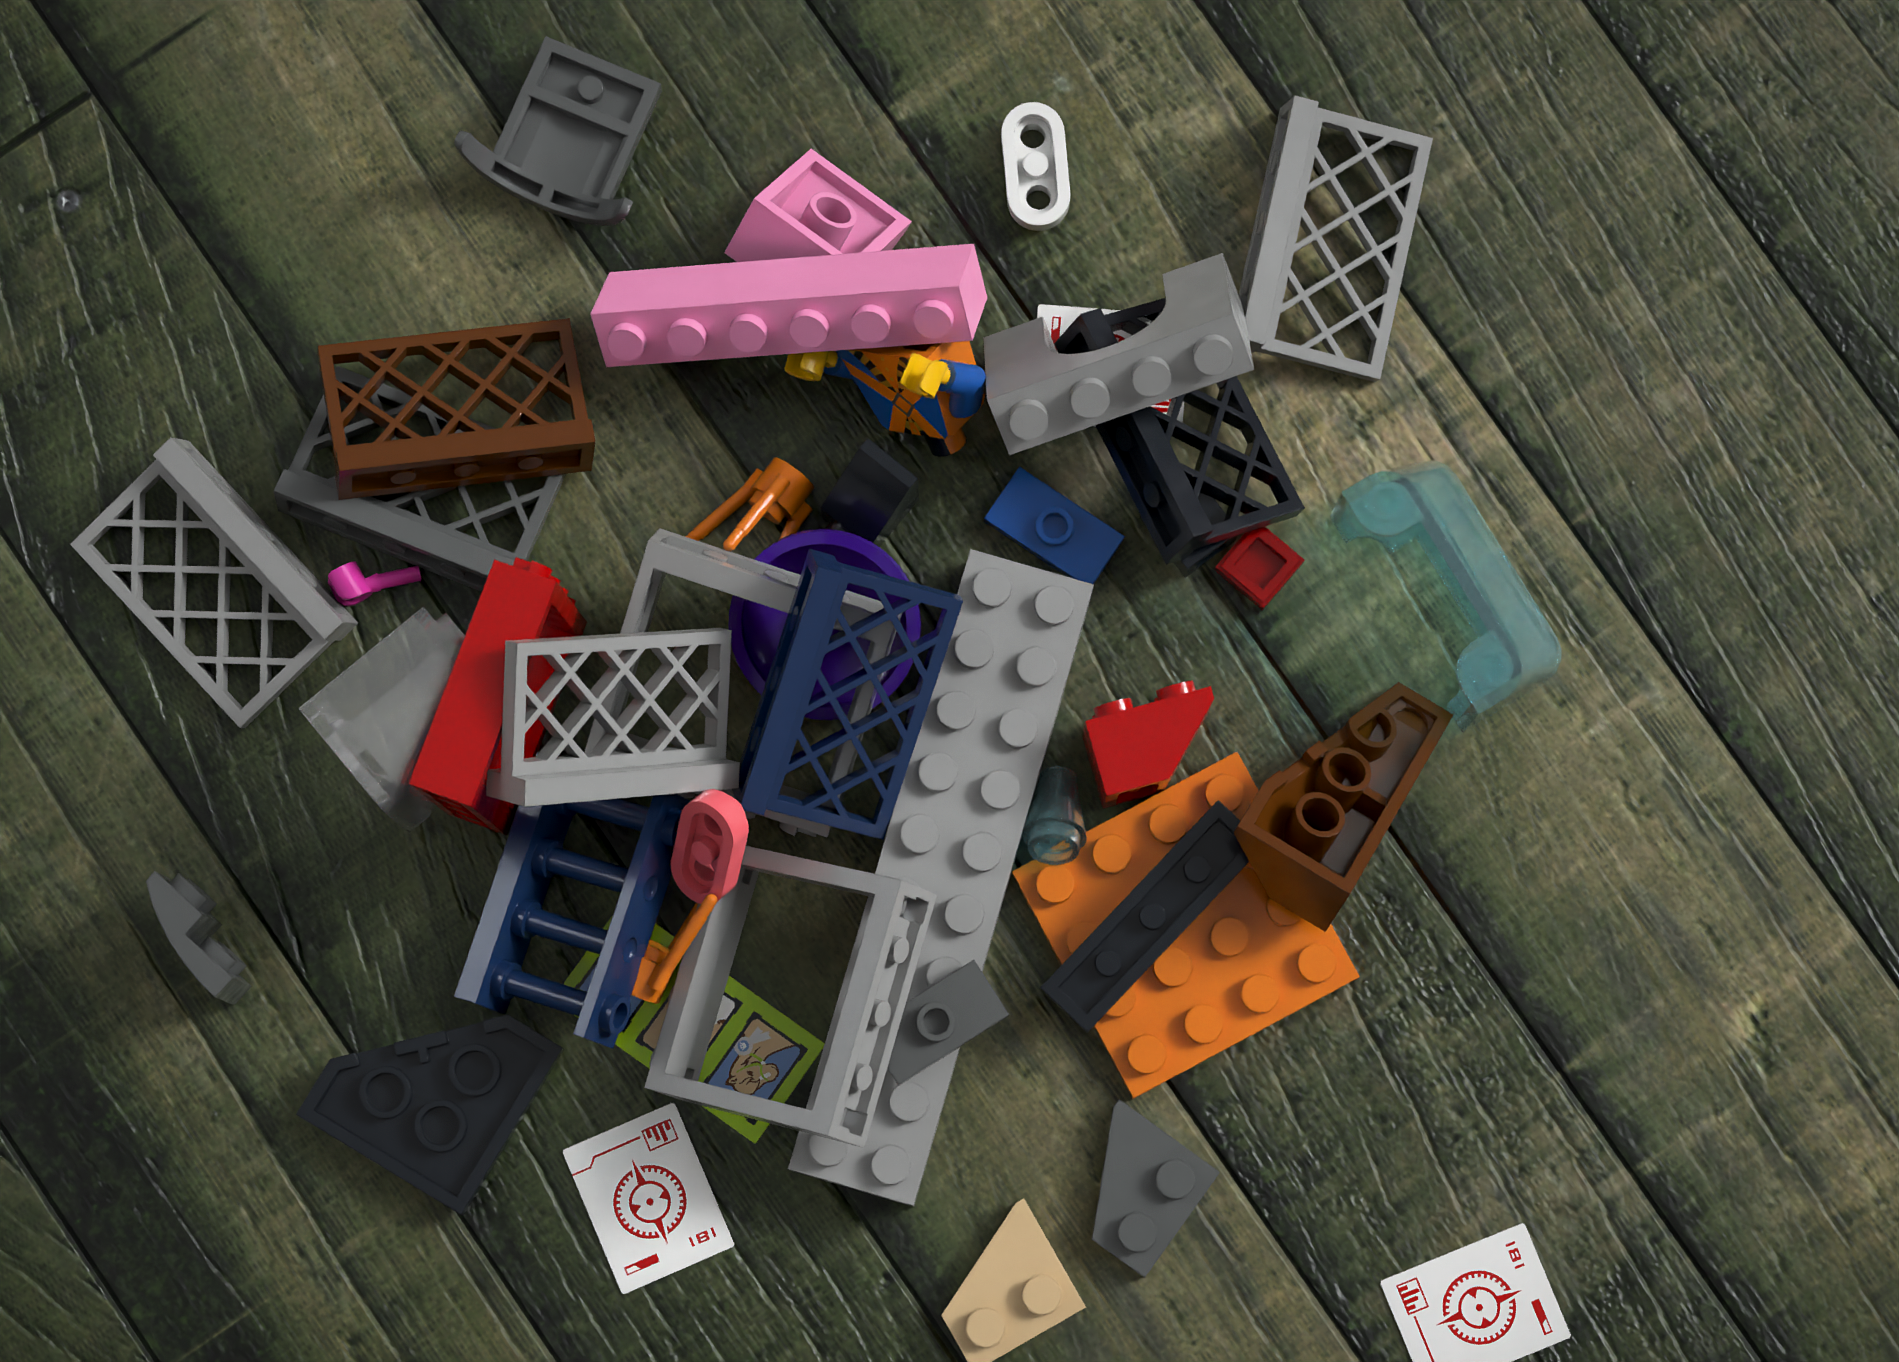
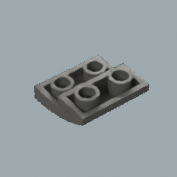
M154 871L146 880L154 910L169 942L196 979L215 998L235 1005L252 986L239 975L247 965L219 940L216 942L211 938L223 925L210 913L217 903L189 878L186 879L180 873H177L171 880Z

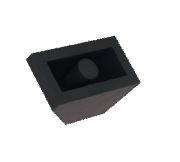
M867 438L820 508L822 518L829 523L825 529L849 532L880 547L919 500L918 478Z

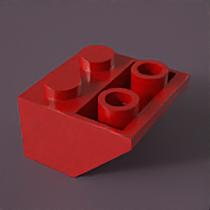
M1185 681L1157 690V697L1153 699L1154 702L1133 707L1131 698H1125L1094 708L1095 715L1092 716V719L1085 721L1082 737L1103 809L1155 795L1166 790L1209 713L1214 701L1211 686L1196 690L1193 681Z

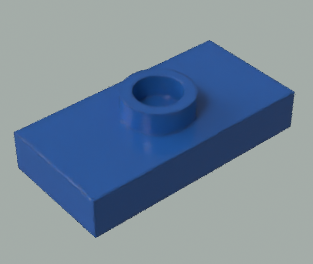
M1020 466L984 517L986 524L1066 577L1095 584L1125 538L1124 535Z

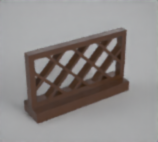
M570 318L318 346L317 355L335 462V480L339 500L592 471L595 436L592 420L588 419ZM558 340L561 358L548 373L522 356V353L532 342ZM486 348L502 359L485 380L459 363L469 349ZM423 355L439 366L422 387L396 370L397 366L406 356ZM360 362L374 371L375 375L357 394L336 380L334 364ZM511 366L538 383L522 404L495 387ZM563 372L565 375L566 385L558 380V378L561 376ZM449 373L475 390L459 411L431 394ZM385 380L412 397L395 418L368 401ZM549 390L570 404L573 420L548 423L531 410ZM485 397L512 415L502 428L488 430L483 429L468 417ZM339 398L349 404L342 413ZM422 404L448 421V424L438 435L421 437L405 426ZM358 412H361L385 429L373 443L346 445L344 428ZM521 422L526 424L524 426H519ZM458 429L463 431L462 433H455ZM396 436V437H398L400 440H392V439Z

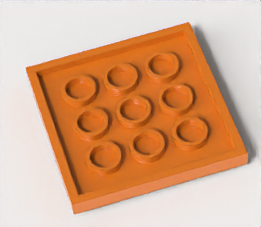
M1238 752L1227 756L1012 871L1018 887L1060 965L1073 954L1218 800L1241 821L1259 790ZM1249 862L1098 1021L1094 1028L1132 1099H1135L1351 983L1360 976L1332 924L1324 932L1271 900Z

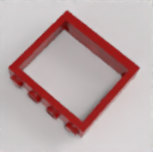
M518 557L515 558L513 565L495 559L493 561L409 781L410 786L445 813L507 835L518 805L486 796L488 770L501 768L505 641L582 636L587 624L585 618L575 607L576 601L567 596L569 591L559 586L561 580L551 576L553 571L551 568L538 562H529ZM569 653L560 655L565 659ZM543 655L528 656L527 685L534 694L539 691L555 671ZM561 690L547 706L551 714H553ZM538 718L525 733L524 758L536 757L547 730Z

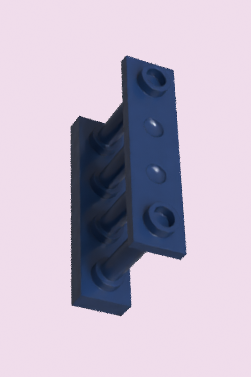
M678 794L653 795L650 807L623 799L526 807L519 805L454 997L505 1015L510 1000L514 996L576 1015L579 1018L573 1033L574 1035L613 1049L618 1034L622 1032L629 1020L631 1011L629 1000L638 976L641 959L645 956L672 875L671 858L681 812L690 800ZM579 813L640 831L641 834L630 867L625 868L563 849V843L572 817ZM558 874L620 893L609 929L606 930L544 911L542 905L552 877ZM537 935L599 954L600 956L588 991L586 992L522 972L521 967L531 938Z

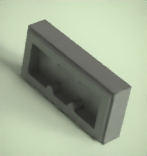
M975 960L967 963L906 1002L887 1067L898 1086L1009 1016V1013Z

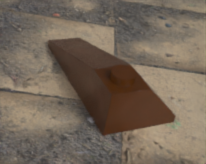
M1398 682L1349 718L1346 725L1323 742L1319 740L1307 749L1303 756L1282 772L1280 770L1264 781L1235 829L1234 835L1271 900L1326 932L1351 894L1453 717L1452 713Z

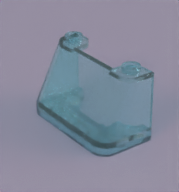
M1424 460L1369 475L1341 492L1330 518L1345 543L1347 544L1357 538H1372L1382 543L1389 554L1417 539L1477 635L1478 639L1471 642L1461 652L1456 662V678L1460 688L1457 695L1446 705L1462 732L1543 685L1556 673L1561 662V647L1557 636L1459 478L1448 466L1438 461Z

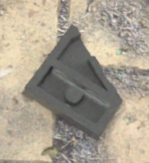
M1119 1099L1112 1109L1092 1240L1145 1278L1220 1172Z

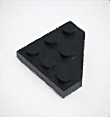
M507 1014L483 1020L480 1023L448 1031L443 1030L395 1042L392 1045L332 1058L328 1061L296 1115L457 1213L464 1215L563 1053L564 1048Z

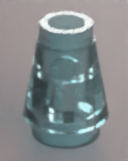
M1062 766L1048 767L1040 773L1039 783L1022 833L1023 840L1028 846L1029 854L1035 860L1050 865L1066 864L1076 859L1079 850L1085 845L1087 840L1079 787L1077 785V774L1073 770Z

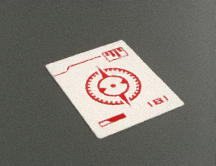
M670 1103L563 1150L565 1160L623 1294L734 1246L733 1239L674 1103Z
M1523 1223L1381 1281L1382 1289L1412 1362H1512L1566 1340L1571 1336L1530 1235Z

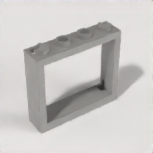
M659 528L648 540L620 634L649 631L666 573L789 613L801 575ZM847 590L840 607L849 626L884 608L881 601ZM902 613L899 614V615H897L899 621H900V618H901ZM836 619L834 629L842 631L843 628L838 619ZM891 619L858 636L871 641L866 655L870 664L890 653L896 634V629ZM616 650L615 653L619 656L623 650ZM641 655L629 669L634 676L636 674ZM883 673L877 676L879 681H881ZM871 680L856 687L847 715L850 724L871 713L877 694ZM621 681L617 683L601 703L615 721L625 710L630 694ZM594 719L584 753H590L606 733L596 719ZM864 732L858 735L860 742L862 741ZM630 733L626 734L638 749H643L650 741ZM851 739L837 747L828 775L831 783L852 773L858 752ZM617 745L613 751H621V749ZM782 785L779 793L780 795L799 800L811 795ZM732 789L720 790L734 797ZM703 791L676 794L684 798H694L695 794L699 795ZM845 792L838 795L841 802L843 801ZM831 799L820 804L836 809ZM766 810L764 817L779 821V827L793 836L798 831L816 837L817 834L828 837L833 828L832 826ZM745 811L747 819L755 818L756 813Z
M746 846L736 886L716 903L706 922L682 957L675 985L669 994L668 1008L657 1046L651 1055L650 1070L644 1088L682 1101L864 1148L937 895L901 879ZM759 872L874 897L812 1111L698 1081ZM904 901H906L903 917H900ZM844 1108H846L847 1111L844 1118L843 1125L840 1126Z

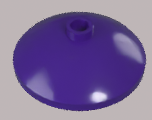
M815 529L786 536L765 548L754 559L801 575L808 551L812 549L834 555L837 562L909 581L901 567L883 549L860 536L839 530ZM848 583L847 591L880 601L875 590ZM885 593L890 604L902 598ZM733 595L728 623L729 630H732V650L742 673L757 692L762 695L788 613ZM918 605L904 611L900 618V623L911 642L920 638L921 620ZM833 628L831 636L840 632V630ZM897 631L889 654L905 646ZM856 637L863 652L867 655L871 641ZM849 641L826 653L820 669L831 686L861 670L863 665ZM912 658L883 672L880 683L888 697L899 687L913 664ZM818 679L811 696L823 690ZM856 687L837 697L846 716L848 715ZM878 693L876 694L872 708H874L882 702ZM830 701L804 716L805 718L818 720L839 719Z

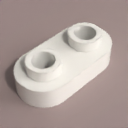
M1038 102L1024 103L1011 110L1002 125L1001 143L1007 205L1011 216L1019 225L1029 230L1043 231L1058 225L1064 219L1069 209L1070 184L1065 131L1060 116L1051 107ZM1028 130H1037L1042 133L1045 140L1041 146L1029 148L1022 143V134ZM1034 191H1043L1049 196L1051 201L1044 209H1034L1026 201L1028 195Z

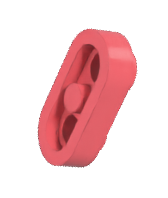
M716 789L703 791L684 806L680 816L671 858V872L679 889L688 898L699 904L702 903L708 894L716 895L718 902L736 886L740 873L749 825L742 805L725 792Z

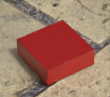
M1262 527L1244 533L1216 565L1214 570L1263 611L1305 560L1268 528Z

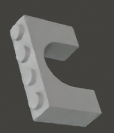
M1223 253L1164 273L1163 282L1166 304L1163 311L1147 327L1111 346L1078 354L1057 353L1043 317L983 337L987 402L1009 455L1254 370L1244 308Z

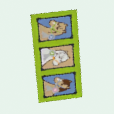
M612 917L609 919V921L606 923L603 929H609ZM655 923L650 940L668 948L674 936ZM586 951L564 982V985L587 992L600 955ZM682 958L675 967L660 1003H651L631 995L629 1000L631 1004L629 1020L622 1032L618 1034L615 1045L649 1069L651 1055L657 1046L667 1012L669 994L675 985ZM729 976L698 1081L785 1103L822 1051L825 1043ZM702 1106L754 1144H756L770 1124Z

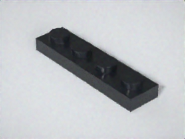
M1219 800L1040 987V990L1086 1033L1098 1023L1249 863L1247 856L1234 835L1240 820Z

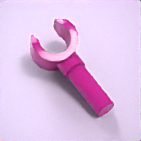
M356 561L346 563L328 574V584L336 600L345 606H354L367 599L373 592L381 591V589L421 581L418 566L380 574L376 573L365 578Z

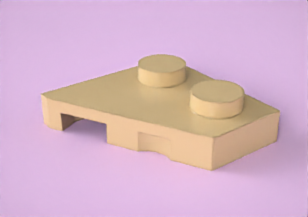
M1023 1198L1015 1203L941 1316L967 1362H992L1086 1308Z

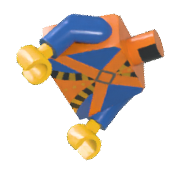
M970 341L788 354L785 365L787 373L803 380L820 381L823 371L828 375L851 379L861 390L882 426L889 431L924 436L931 453L937 457L951 455L964 446L966 437L961 427L979 410L985 398L986 374L981 367L976 365Z

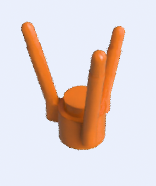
M774 457L764 471L756 468L739 490L693 528L685 537L697 541L704 539L748 501L752 507L724 541V549L726 551L734 550L762 517L777 525L784 517L788 519L779 538L780 540L797 533L802 523L812 512L813 509L805 500L813 491L814 486L810 480L792 465L780 458Z
M708 894L698 909V903H695L668 948L653 940L649 941L645 956L641 959L638 976L631 995L651 1003H660L675 967L716 905V895Z

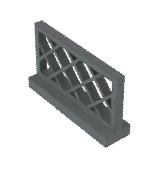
M340 366L335 368L336 380L357 393L370 380L368 377ZM382 384L370 400L372 404L382 411L384 410L380 402L395 407L385 411V413L395 418L412 397L401 390ZM323 394L289 469L283 470L277 482L274 495L279 512L482 592L494 559L509 565H513L516 557L528 561L566 474L548 476L543 488L520 497L517 496L511 480L502 481L510 501L476 513L465 485L412 491L407 495L388 502L371 496L339 500L335 476L326 479L306 471L314 452L332 445L330 433L323 435L328 424ZM423 404L414 413V415L428 421L434 436L441 432L439 425L445 427L448 424V421ZM369 418L346 426L344 428L346 445H350L347 439L381 426ZM469 418L470 420H472L474 423H476L477 425H479L480 427H482V428L485 429V430H488V429H497V428H494V427L489 426V425H487V424H484V423H481V422H479V421H476V420H474V419ZM458 429L455 433H462L463 431ZM457 489L468 517L445 526L430 520L423 501ZM536 504L528 521L523 508ZM415 505L419 515L404 509ZM515 512L523 529V534L515 552L512 553L490 544L481 525ZM473 528L477 538L462 532Z

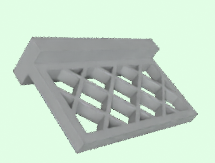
M1295 95L1279 111L1238 294L1244 308L1251 353L1257 351L1377 382L1381 378L1433 138L1318 108V101ZM1322 126L1344 132L1357 155L1331 170L1317 147ZM1362 137L1378 142L1367 147ZM1387 144L1413 150L1408 176L1393 185H1390L1372 155ZM1362 161L1380 193L1354 208L1335 176ZM1314 164L1320 177L1310 182ZM1325 183L1344 215L1317 230L1306 212L1304 204L1307 193ZM1406 185L1401 203L1395 191ZM1385 199L1397 218L1398 224L1395 236L1377 246L1360 218L1359 213ZM1348 221L1367 253L1341 268L1322 236ZM1301 225L1307 237L1296 243ZM1312 243L1331 275L1304 291L1290 267L1293 254ZM1393 245L1388 264L1382 251ZM1372 259L1385 283L1382 296L1364 306L1345 274ZM1335 281L1354 313L1332 327L1327 328L1310 301L1309 296ZM1287 285L1294 297L1283 303ZM1297 303L1317 333V336L1301 346L1275 339L1280 314ZM1379 306L1375 324L1368 312ZM1358 319L1372 341L1367 363L1345 358L1332 334ZM1321 341L1328 353L1310 348Z
M171 437L153 454L156 460L70 545L239 728H246L335 640L341 641L358 622L190 441ZM161 478L177 493L176 521L145 520V494ZM133 507V520L120 519ZM189 507L202 521H188ZM111 527H132L131 565L110 564L93 545ZM145 527L176 528L175 566L144 565ZM188 528L210 529L219 538V567L187 566ZM231 552L245 567H231ZM118 572H131V586ZM143 572L175 573L174 611L153 610L143 600ZM187 573L219 574L218 612L186 611ZM231 574H252L262 585L261 613L230 612ZM274 599L287 613H273ZM160 617L174 618L173 631ZM186 618L217 619V657L195 656L185 645ZM229 619L261 620L260 658L228 657ZM273 620H295L312 641L294 658H272ZM202 663H216V678ZM228 664L260 665V692L244 707L228 692ZM272 665H286L272 679Z
M708 628L506 640L501 768L488 770L486 796L526 807L699 792L708 789L739 788L740 762L726 759L732 630ZM698 645H709L708 669L695 682L682 665ZM667 647L675 648L672 652H670V650ZM650 648L662 664L643 687L629 669L643 651ZM616 650H623L619 656L614 652ZM592 652H597L609 668L592 689L589 690L575 672ZM569 653L565 659L560 655ZM543 655L555 671L539 691L534 694L527 685L528 656ZM674 677L687 695L668 717L655 702V698ZM621 681L633 695L634 699L615 721L601 703L617 683ZM567 684L581 702L565 722L560 725L547 709V706ZM699 708L706 717L704 744L691 745L679 730L695 710ZM646 711L659 729L643 749H638L626 734ZM593 715L606 733L590 753H584L573 740V737L590 716ZM538 718L552 735V738L536 757L524 758L525 733ZM670 742L674 745L672 747H666ZM617 745L621 749V751L613 750L617 747ZM564 750L568 755L559 754Z

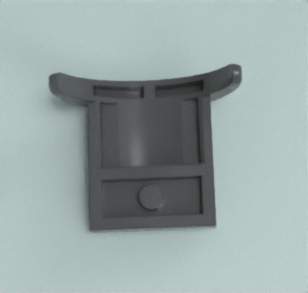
M545 36L493 152L466 131L458 132L454 145L463 159L476 172L510 195L542 210L576 222L595 226L614 225L622 222L627 217L633 205V201L628 198L614 199L660 97L662 92L661 83Z

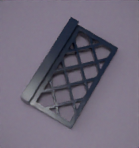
M809 549L740 760L739 788L732 789L735 799L742 805L744 811L764 816L765 811L770 810L884 840L963 604L962 597L950 592L837 562L834 555ZM848 583L875 590L884 607L849 626L840 609ZM885 593L902 598L890 604ZM919 603L943 608L936 630L913 642L909 640L897 615ZM836 619H838L843 630L831 636ZM891 619L905 646L870 664L856 637ZM850 641L864 668L830 686L820 669L824 655ZM929 648L923 666L918 654ZM912 658L920 673L916 690L891 702L877 676ZM818 679L823 690L811 696ZM871 680L885 706L850 724L837 697ZM830 701L844 728L810 746L801 730L804 716ZM909 708L903 725L898 714ZM892 718L900 733L897 747L895 750L871 762L858 735ZM798 739L803 750L792 756ZM851 739L865 766L831 783L817 757ZM810 761L824 788L802 800L780 795L785 775ZM889 768L885 783L883 784L878 773ZM872 778L881 794L873 818L847 812L838 795ZM831 799L836 809L820 804Z

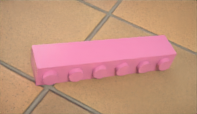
M974 244L609 272L590 315L606 367L973 341L987 300V294Z

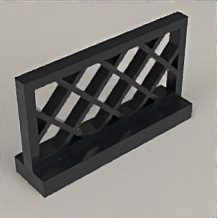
M1166 298L1106 315L1103 314L1101 308L1081 313L1054 345L1058 353L1078 354L1116 344L1118 341L1113 333L1114 331L1123 330L1131 335L1138 333L1148 326L1145 322L1151 321V324L1160 315L1165 307ZM1237 376L1216 383L1219 388L1217 399L1199 390H1195L1172 398L1167 414L1149 406L1095 425L1166 565L1187 558L1196 548L1296 517L1305 509ZM1182 402L1211 415L1206 434L1177 420ZM1222 421L1242 432L1247 442L1245 454L1216 440ZM1171 436L1200 450L1195 469L1179 462L1170 445ZM1211 456L1239 470L1234 489L1205 475ZM1250 476L1269 485L1278 504L1267 507L1245 496ZM1200 492L1228 505L1224 521L1211 525L1198 500ZM1239 511L1244 513V515L1238 516Z

